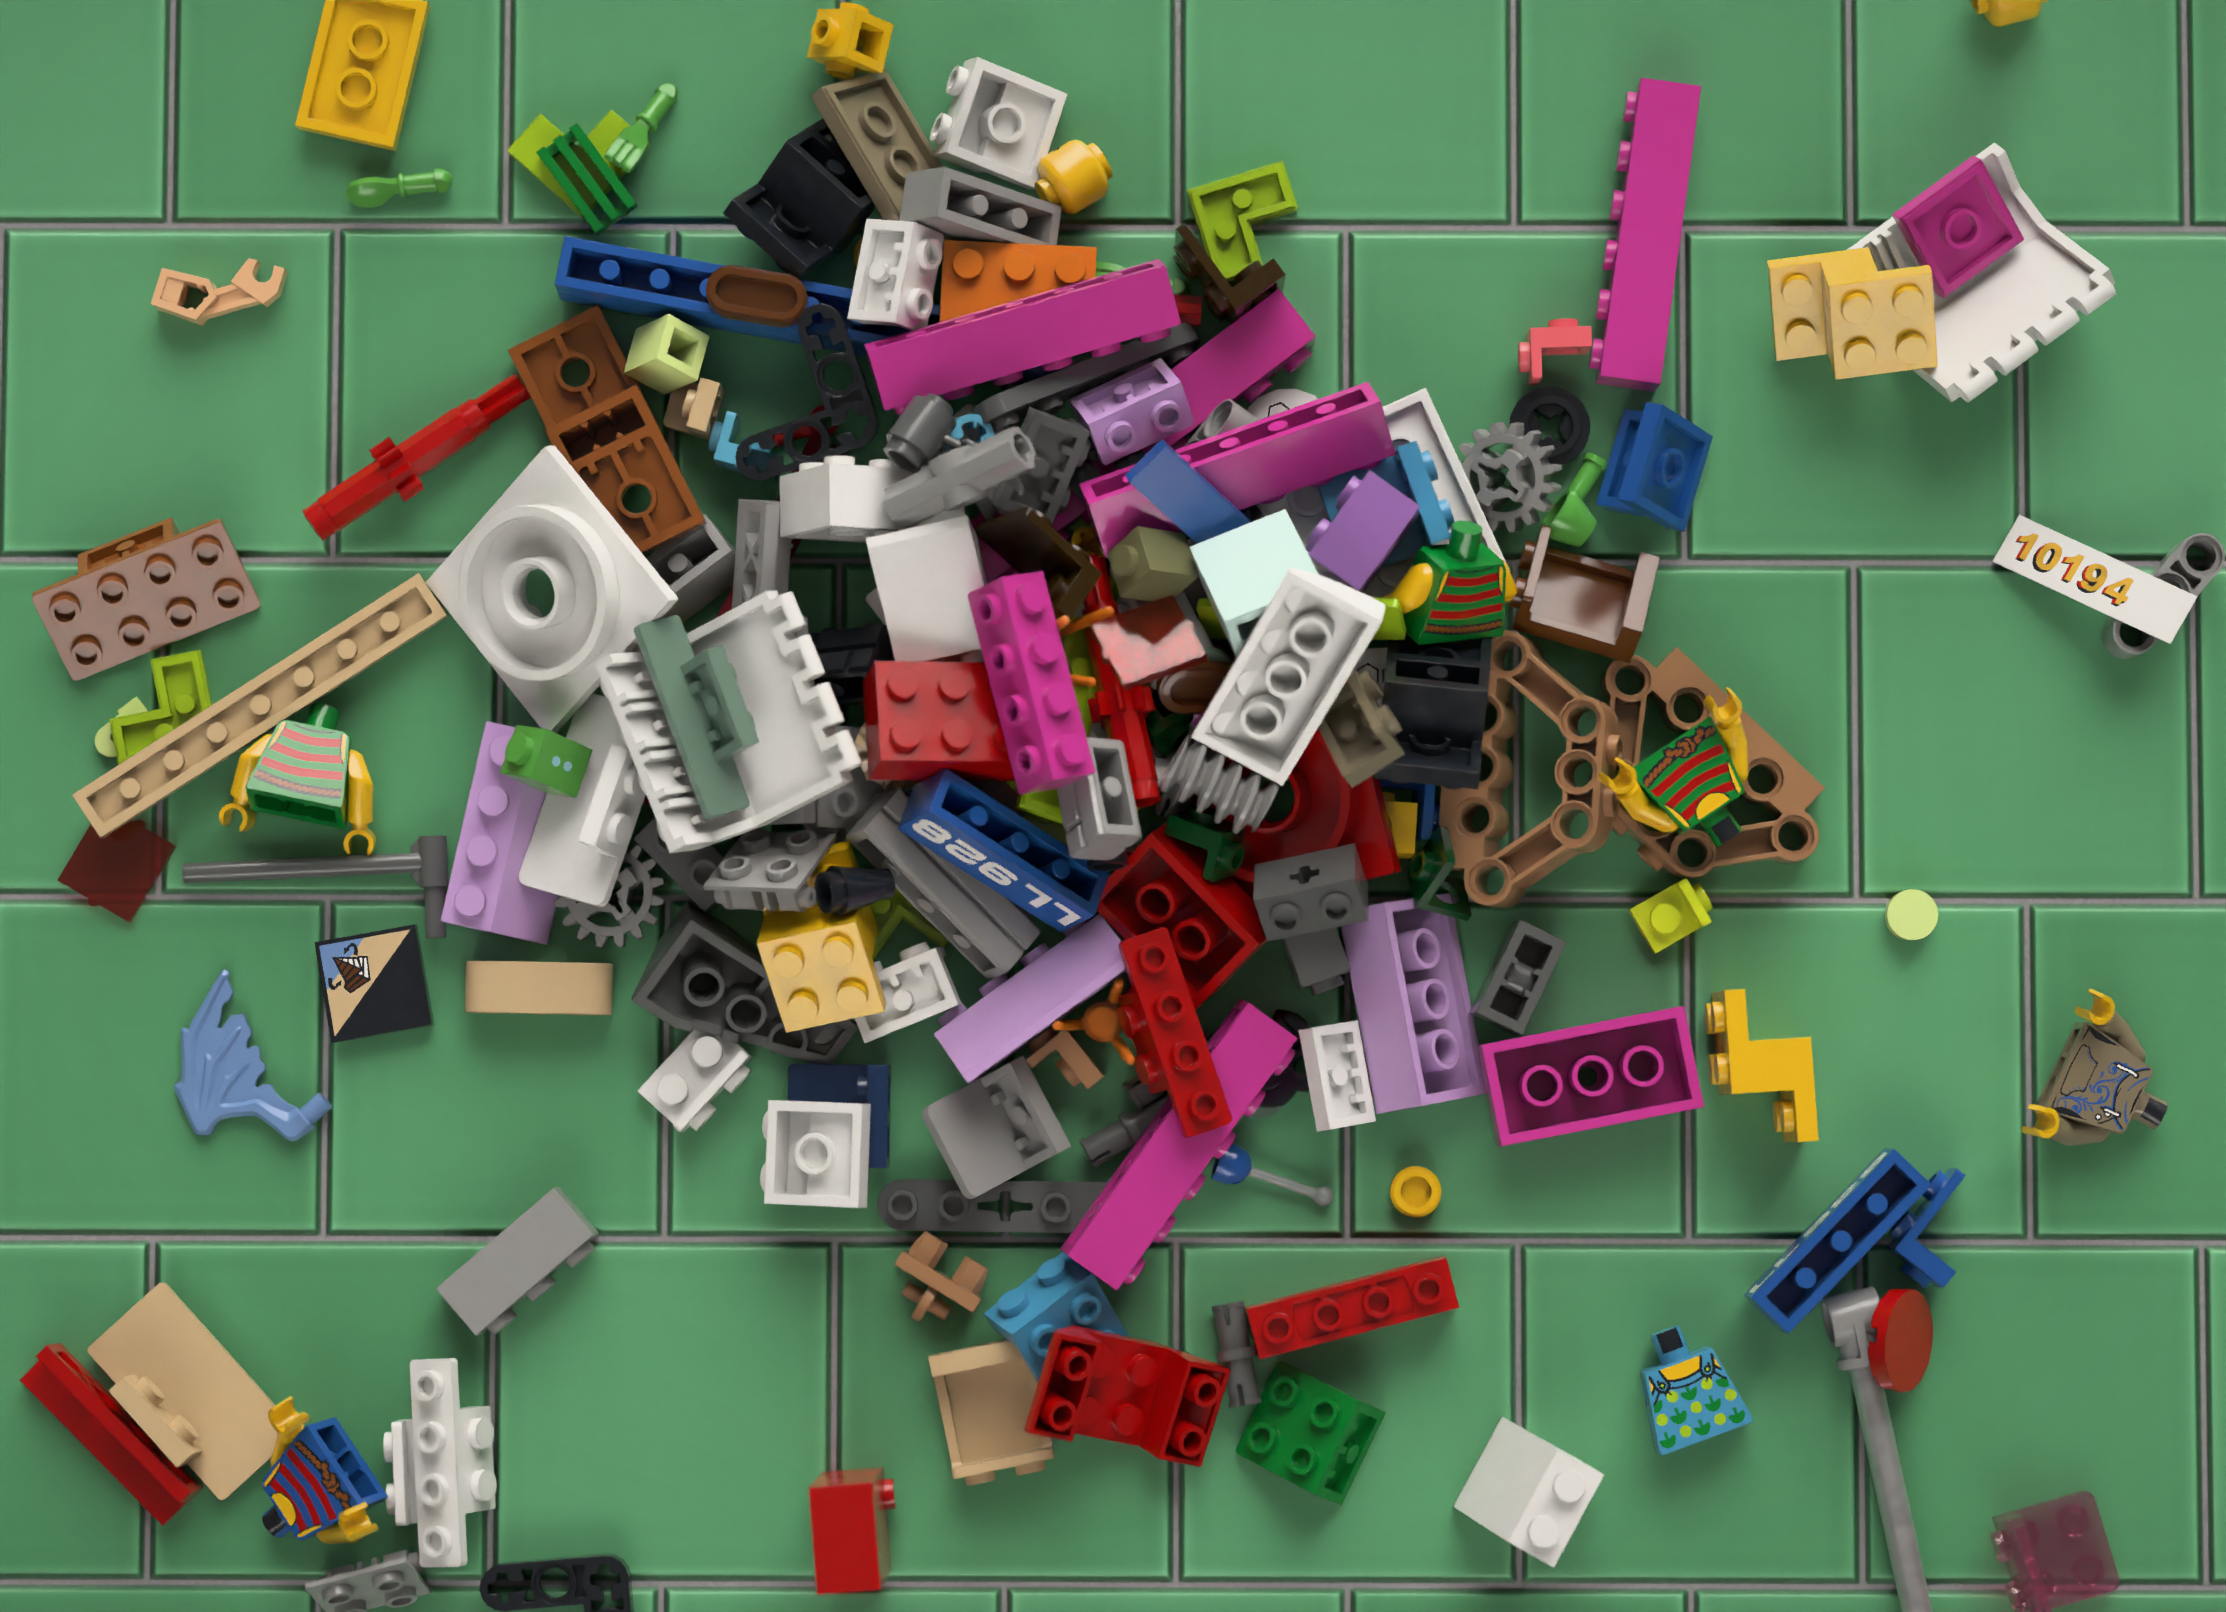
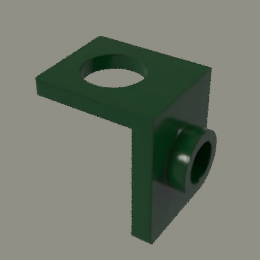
M1438 826L1423 849L1418 850L1413 856L1407 872L1414 906L1468 921L1472 913L1464 880L1448 876L1455 866L1456 860L1449 829L1446 827ZM1439 887L1448 890L1454 896L1456 903L1450 904L1439 899L1435 895Z

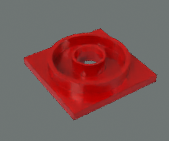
M1317 728L1287 778L1294 793L1291 811L1278 822H1270L1263 818L1253 833H1251L1252 826H1245L1246 829L1242 842L1245 846L1244 859L1240 868L1231 878L1254 900V871L1256 864L1354 843L1366 880L1401 872L1379 779H1374L1375 774L1352 788L1343 778ZM1225 756L1223 768L1225 769L1234 760ZM1243 765L1241 779L1253 770ZM1195 795L1192 805H1197L1198 795ZM1211 804L1209 806L1216 809V806L1214 804ZM1230 814L1224 820L1233 823L1234 816Z

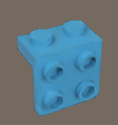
M1417 441L1397 447L1395 450L1396 455L1382 459L1381 463L1373 468L1366 470L1354 469L1334 476L1332 481L1319 486V492L1330 523L1339 513V510L1335 508L1338 503L1336 500L1353 476L1362 481L1369 470L1420 506L1417 520L1383 567L1414 557L1416 552L1423 546L1448 544L1450 540L1449 530L1452 529V523L1455 522L1447 500L1442 499L1438 501L1431 482L1438 480L1432 456L1428 450L1421 453Z
M1064 1252L1044 1262L1034 1275L1016 1289L1004 1293L998 1302L984 1313L991 1327L1016 1346L1037 1383L1054 1330L1076 1325L1128 1336L1093 1273Z

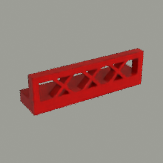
M61 1343L46 1345L35 1356L39 1361L20 1381L162 1526L166 1525L203 1487L183 1466L177 1468L111 1393Z

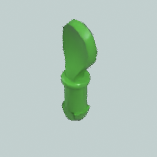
M435 168L432 172L409 175L399 173L397 178L366 177L352 181L347 186L346 197L349 202L358 207L374 208L382 206L394 194H400L401 198H406L407 195L434 191H438V194L443 193L451 187L453 177L449 172L440 168Z

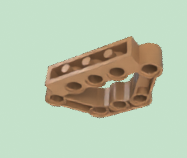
M1505 630L1503 636L1492 637L1487 708L1495 706L1498 718L1491 729L1483 732L1481 760L1490 756L1494 766L1493 772L1487 780L1479 782L1478 789H1448L1441 786L1438 826L1449 829L1456 864L1451 871H1464V886L1471 899L1476 903L1497 909L1511 908L1518 904L1525 895L1526 889L1579 853L1594 852L1605 844L1611 831L1612 817H1617L1619 813L1620 801L1615 796L1614 791L1599 782L1598 774L1603 772L1613 780L1615 778L1616 766H1619L1614 761V758L1618 757L1623 760L1624 739L1622 735H1618V717L1614 710L1606 703L1586 696L1544 660L1543 652L1536 642L1510 630ZM1519 646L1522 651L1521 663L1514 670L1507 671L1504 666L1505 655L1513 647ZM1512 684L1556 722L1563 736L1567 738L1566 752L1558 759L1554 769L1555 780L1563 792L1562 804L1557 806L1551 817L1498 852V841L1508 832L1510 824L1509 814L1501 803L1502 791L1511 783L1514 774L1513 764L1509 756L1505 754L1506 740L1513 735L1518 723L1517 713L1513 706L1509 704ZM1594 711L1597 718L1595 729L1590 734L1581 736L1578 731L1579 719L1584 713ZM1589 761L1593 769L1592 778L1585 786L1577 787L1574 782L1575 770L1583 762ZM1486 807L1490 817L1489 823L1484 830L1476 833L1472 827L1473 815L1478 809ZM1585 812L1589 820L1588 830L1583 836L1575 839L1570 832L1571 821L1577 814ZM1500 869L1504 875L1503 888L1497 894L1491 895L1486 883L1488 876L1494 870Z
M1678 647L1673 649L1656 668L1647 660L1637 655H1633L1630 663L1614 660L1605 669L1600 682L1602 695L1606 699L1605 703L1614 710L1618 717V735H1622L1624 739L1623 761L1632 767L1639 764L1647 695L1661 708L1660 713L1665 726L1676 734H1684L1709 716L1715 723V718L1704 705V699L1708 695L1715 701L1717 708L1725 705L1728 700V695ZM1619 670H1632L1638 675L1641 686L1637 694L1625 695L1618 690L1615 684V677ZM1689 697L1695 701L1699 710L1698 718L1695 722L1685 723L1676 717L1673 707L1677 698ZM1742 709L1740 718L1747 739L1748 773L1753 767L1764 768L1772 777V787L1766 794L1757 793L1751 789L1747 778L1743 784L1745 793L1739 797L1749 804H1762L1775 817L1773 821L1740 826L1743 830L1742 832L1717 848L1707 832L1689 829L1681 835L1675 830L1667 833L1649 831L1641 822L1634 820L1620 802L1617 817H1612L1611 830L1620 837L1627 832L1641 845L1636 850V853L1645 863L1657 872L1664 867L1678 879L1687 878L1691 880L1703 876L1714 868L1770 859L1784 864L1795 863L1810 856L1818 846L1820 836L1818 826L1805 809L1825 787ZM1592 771V773L1590 774L1589 781H1590L1591 778H1592L1593 771ZM1783 824H1793L1801 831L1803 839L1798 850L1790 851L1780 844L1778 833ZM1688 839L1699 844L1703 855L1698 866L1688 867L1681 863L1677 855V849L1681 841Z

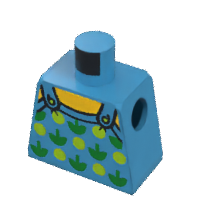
M1679 1325L1650 1335L1660 1363L1640 1370V1378L1656 1453L1662 1456L1754 1422L1748 1408L1711 1347L1705 1346L1689 1352Z

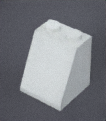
M968 516L865 538L895 661L984 662L967 594L986 585L987 579L978 537Z
M1502 1416L1453 1507L1505 1541L1554 1568L1604 1475L1591 1465Z

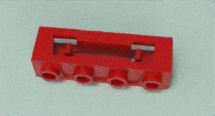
M1440 1256L1246 1306L1245 1309L1257 1356L1259 1359L1453 1310L1459 1308L1447 1258Z

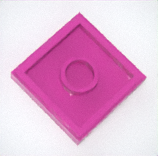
M1971 156L1892 214L1919 265L1930 266L1933 277V290L1936 295L1942 298L1951 294L2025 240L1980 158Z

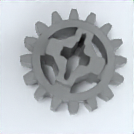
M1504 422L1491 423L1490 433L1486 429H1476L1472 432L1476 444L1462 443L1458 447L1462 454L1466 456L1465 461L1460 463L1486 519L1489 518L1488 524L1493 532L1502 530L1505 524L1509 532L1522 530L1523 522L1528 526L1538 524L1540 518L1537 510L1546 512L1554 508L1553 503L1547 498L1548 493L1559 492L1562 488L1561 485L1551 481V474L1562 470L1560 464H1549L1548 457L1555 451L1554 446L1540 447L1538 445L1542 435L1539 430L1530 431L1524 436V423H1511L1508 430ZM1500 443L1513 445L1511 449L1505 451L1503 456L1498 452L1490 451L1492 447ZM1502 468H1509L1507 476L1501 472ZM1506 477L1512 482L1510 486L1503 485ZM1509 499L1523 504L1513 511L1499 509L1501 505L1507 504Z
M636 845L629 853H625L623 861L632 866L619 872L615 885L621 883L622 886L617 892V897L620 900L618 903L622 907L623 912L611 902H608L603 907H596L565 897L555 901L556 907L569 908L570 913L562 921L565 926L569 927L577 923L581 925L577 938L584 941L593 932L596 934L597 947L604 948L608 938L613 937L617 946L621 948L626 946V934L630 932L639 940L645 937L641 928L644 922L653 925L658 924L659 920L651 913L653 906L660 907L666 905V900L655 896V889L666 885V882L663 878H652L650 873L658 866L653 859L643 863L640 861L644 851L641 846ZM643 883L644 897L639 911L636 912L632 907L634 891ZM601 913L612 914L620 925L603 927L594 924L590 919L592 917L595 918Z

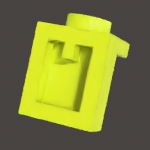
M1684 878L1629 909L1628 912L1653 954H1656L1699 928L1711 923L1712 921L1707 912L1711 911L1713 906L1699 883L1691 886L1688 879Z

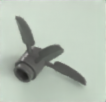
M927 394L926 397L915 395L887 434L888 443L884 448V452L892 462L911 473H917L922 466H929L928 462L943 454L944 444L957 449L966 445L974 446L977 443L970 439H963L961 442L950 436L957 423L952 416L953 408L944 399L934 394ZM1018 477L1006 481L1018 494L1022 495L1024 493L1023 484ZM988 496L975 502L986 521L995 518L996 514Z

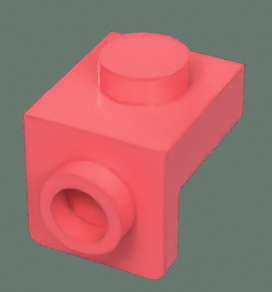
M1562 318L1548 321V327L1530 328L1526 335V342H1518L1519 373L1527 372L1528 385H1539L1542 379V356L1587 355L1592 347L1591 326H1579L1577 319Z

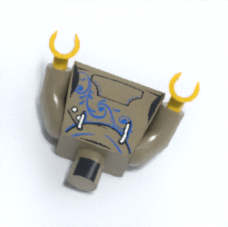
M2094 989L2087 991L2094 998L2092 1008L2089 1011L2080 1006L2075 1008L2076 1015L2092 1022V1024L2088 1022L2075 1023L2036 1105L2029 1104L2027 1109L2035 1111L2037 1120L2032 1128L2022 1126L2021 1130L2024 1134L2048 1138L2066 1146L2102 1143L2110 1134H2123L2131 1118L2155 1130L2165 1116L2168 1102L2144 1091L2153 1073V1069L2145 1063L2146 1051L2129 1024L2115 1011V1004L2112 998Z

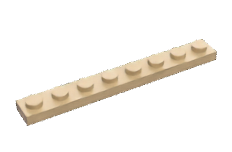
M418 573L72 794V796L99 837L103 839L273 730L280 721L290 719L447 618V615Z

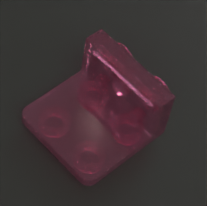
M2084 1490L1992 1517L1996 1532L1991 1533V1540L1999 1562L2006 1563L2011 1582L2006 1583V1589L2015 1612H2052L2054 1608L2105 1594L2118 1588L2120 1579L2095 1498L2090 1492Z

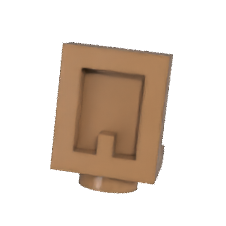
M1051 1027L1028 1045L1034 1053L1026 1059L1031 1068L1036 1067L1057 1050L1062 1058L1055 1064L1073 1087L1082 1082L1087 1089H1090L1105 1077L1069 1031H1061L1057 1034Z

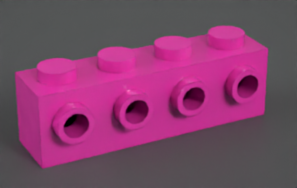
M1043 571L1000 577L968 593L972 616L1019 795L1062 788L1096 773Z

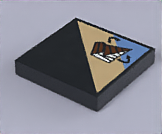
M413 924L314 942L331 1043L434 1025L417 925Z

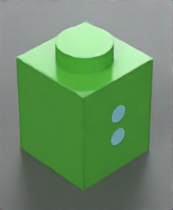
M516 725L513 736L506 746L505 759L500 773L544 793L577 798L593 750L548 729Z

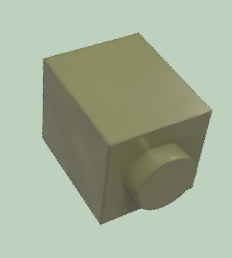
M1137 526L1107 553L1120 597L1169 604L1199 577L1185 533Z

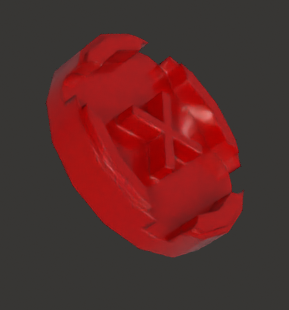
M1891 1289L1878 1302L1872 1315L1871 1328L1878 1330L1876 1343L1869 1342L1868 1359L1870 1370L1879 1386L1896 1392H1907L1913 1390L1922 1380L1929 1364L1933 1344V1322L1930 1307L1923 1294L1914 1289Z

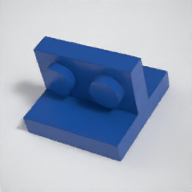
M1646 402L1644 411L1624 408L1596 505L1608 511L1648 517L1667 529L1685 532L1713 436L1662 404Z

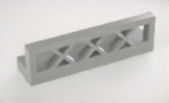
M739 499L732 609L765 591L777 590L779 595L788 592L791 538H780V501Z

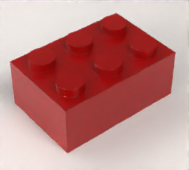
M875 661L863 680L869 780H926L946 768L965 781H1015L985 662Z
M1166 822L1153 831L1128 857L1127 867L1115 870L1107 879L1097 911L1125 940L1161 927L1167 928L1196 1010L1215 995L1267 942L1254 900L1231 877L1215 882L1203 879L1208 853L1201 847L1164 834Z

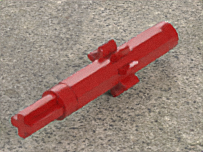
M514 373L475 400L470 398L458 407L451 409L399 445L395 446L390 437L386 438L369 450L371 452L370 455L374 459L372 463L319 497L316 502L302 510L303 515L318 537L324 541L396 493L399 494L403 502H406L424 490L423 484L419 479L421 476L474 442L476 438L491 429L490 425L528 400L530 398L528 390Z
M1089 555L1090 563L1102 575L1084 600L1082 615L1084 616L1107 606L1114 608V614L1086 627L1084 630L1098 691L1094 693L1095 698L1087 700L1092 724L1101 723V727H1106L1108 739L1121 740L1124 743L1136 809L1156 804L1161 800L1157 783V771L1145 718L1148 717L1147 712L1155 710L1150 686L1142 687L1141 683L1136 681L1124 623L1121 621L1118 603L1114 602L1105 559L1104 557H1099V555Z

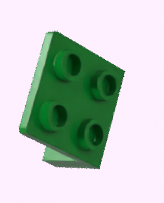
M1279 1361L1261 1395L1262 1403H1257L1236 1447V1453L1316 1496L1342 1505L1386 1412L1352 1397L1285 1362Z

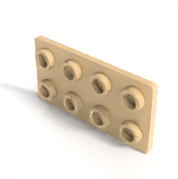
M158 1283L88 1347V1354L115 1383L108 1390L111 1395L177 1468L188 1464L219 1500L227 1499L271 1459L278 1432L275 1431L269 1421L268 1411L276 1405L167 1283Z

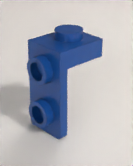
M1949 1168L1945 1174L1938 1170L1928 1180L1932 1185L1922 1195L1925 1197V1200L1914 1214L1907 1210L1889 1231V1235L1894 1239L1887 1249L1905 1263L1900 1270L1924 1289L1929 1283L1935 1287L1944 1288L1956 1273L1955 1270L1919 1243L1916 1238L1964 1179L1965 1174L1957 1168Z

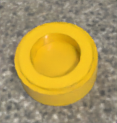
M1420 1166L1406 1167L1400 1170L1392 1179L1389 1189L1390 1199L1400 1213L1410 1217H1423L1431 1213L1438 1206L1441 1199V1185L1436 1175L1427 1168Z

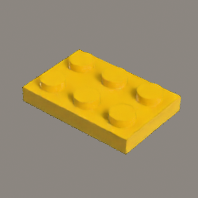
M325 0L295 126L303 131L396 151L430 13V4L423 0Z

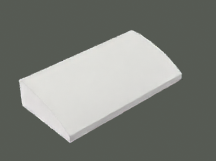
M1290 567L1194 729L1191 738L1283 786L1380 626L1386 604L1334 580Z

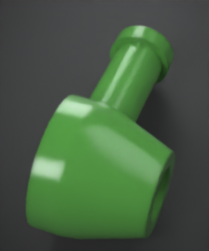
M1590 452L1584 456L1582 460L1583 465L1567 491L1553 504L1554 508L1548 511L1541 524L1552 527L1550 539L1580 547L1588 539L1596 526L1597 520L1585 505L1584 500L1599 475L1605 472L1608 465L1603 458Z

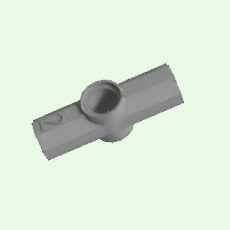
M1019 427L1002 430L974 446L966 445L946 452L930 460L928 468L884 488L885 500L883 504L889 518L894 520L901 529L916 526L945 510L953 511L979 501L991 494L989 489L1034 469L1036 452L1030 438L1025 436Z

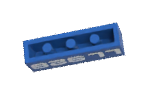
M946 768L913 787L897 828L1059 932H1063L1095 915L1109 873L1106 871L1088 870L1086 859H1076L1069 856L1068 846Z
M1884 1148L1750 1287L1744 1296L1777 1329L1789 1334L1932 1184L1895 1149Z

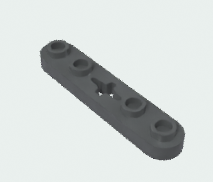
M1190 322L1182 323L1181 325L1171 327V335L1166 338L1142 343L1141 339L1122 346V349L1115 353L1089 358L1000 392L975 406L971 414L980 415L984 425L990 423L996 435L1002 430L1018 427L1021 424L1020 419L1026 417L1030 407L1053 415L1065 407L1064 402L1069 401V399L1159 358L1172 369L1195 352L1194 349L1201 341Z
M901 1179L893 1181L884 1187L879 1194L877 1206L879 1215L884 1223L893 1229L905 1231L1072 1233L1108 1182L1005 1181L974 1199H968L962 1194L955 1180ZM1007 1191L1010 1192L1011 1200L1020 1203H1031L1033 1209L1030 1211L1020 1210L1012 1212L1010 1221H1001L999 1212L978 1209V1203L997 1201L1001 1197V1192Z

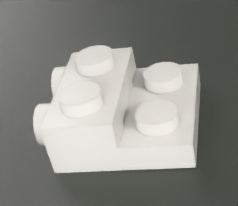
M979 57L964 61L963 67L955 66L946 85V93L953 96L947 114L940 113L937 116L930 134V140L937 143L933 156L978 174L986 172L1028 190L1035 189L1034 183L1040 179L1037 168L1039 161L1049 152L1067 94Z
M768 1100V1111L765 1113L762 1122L763 1136L767 1141L766 1162L763 1164L760 1173L761 1188L765 1192L764 1204L867 1208L871 1104Z

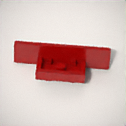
M1161 927L1119 942L1118 947L1133 991L1118 996L1121 1006L1118 1008V1019L1122 1030L1128 1037L1131 1036L1138 1055L1135 1057V1068L1140 1081L1144 1085H1148L1151 1094L1168 1090L1185 1138L1194 1137L1230 1124L1232 1122V1115L1168 929Z

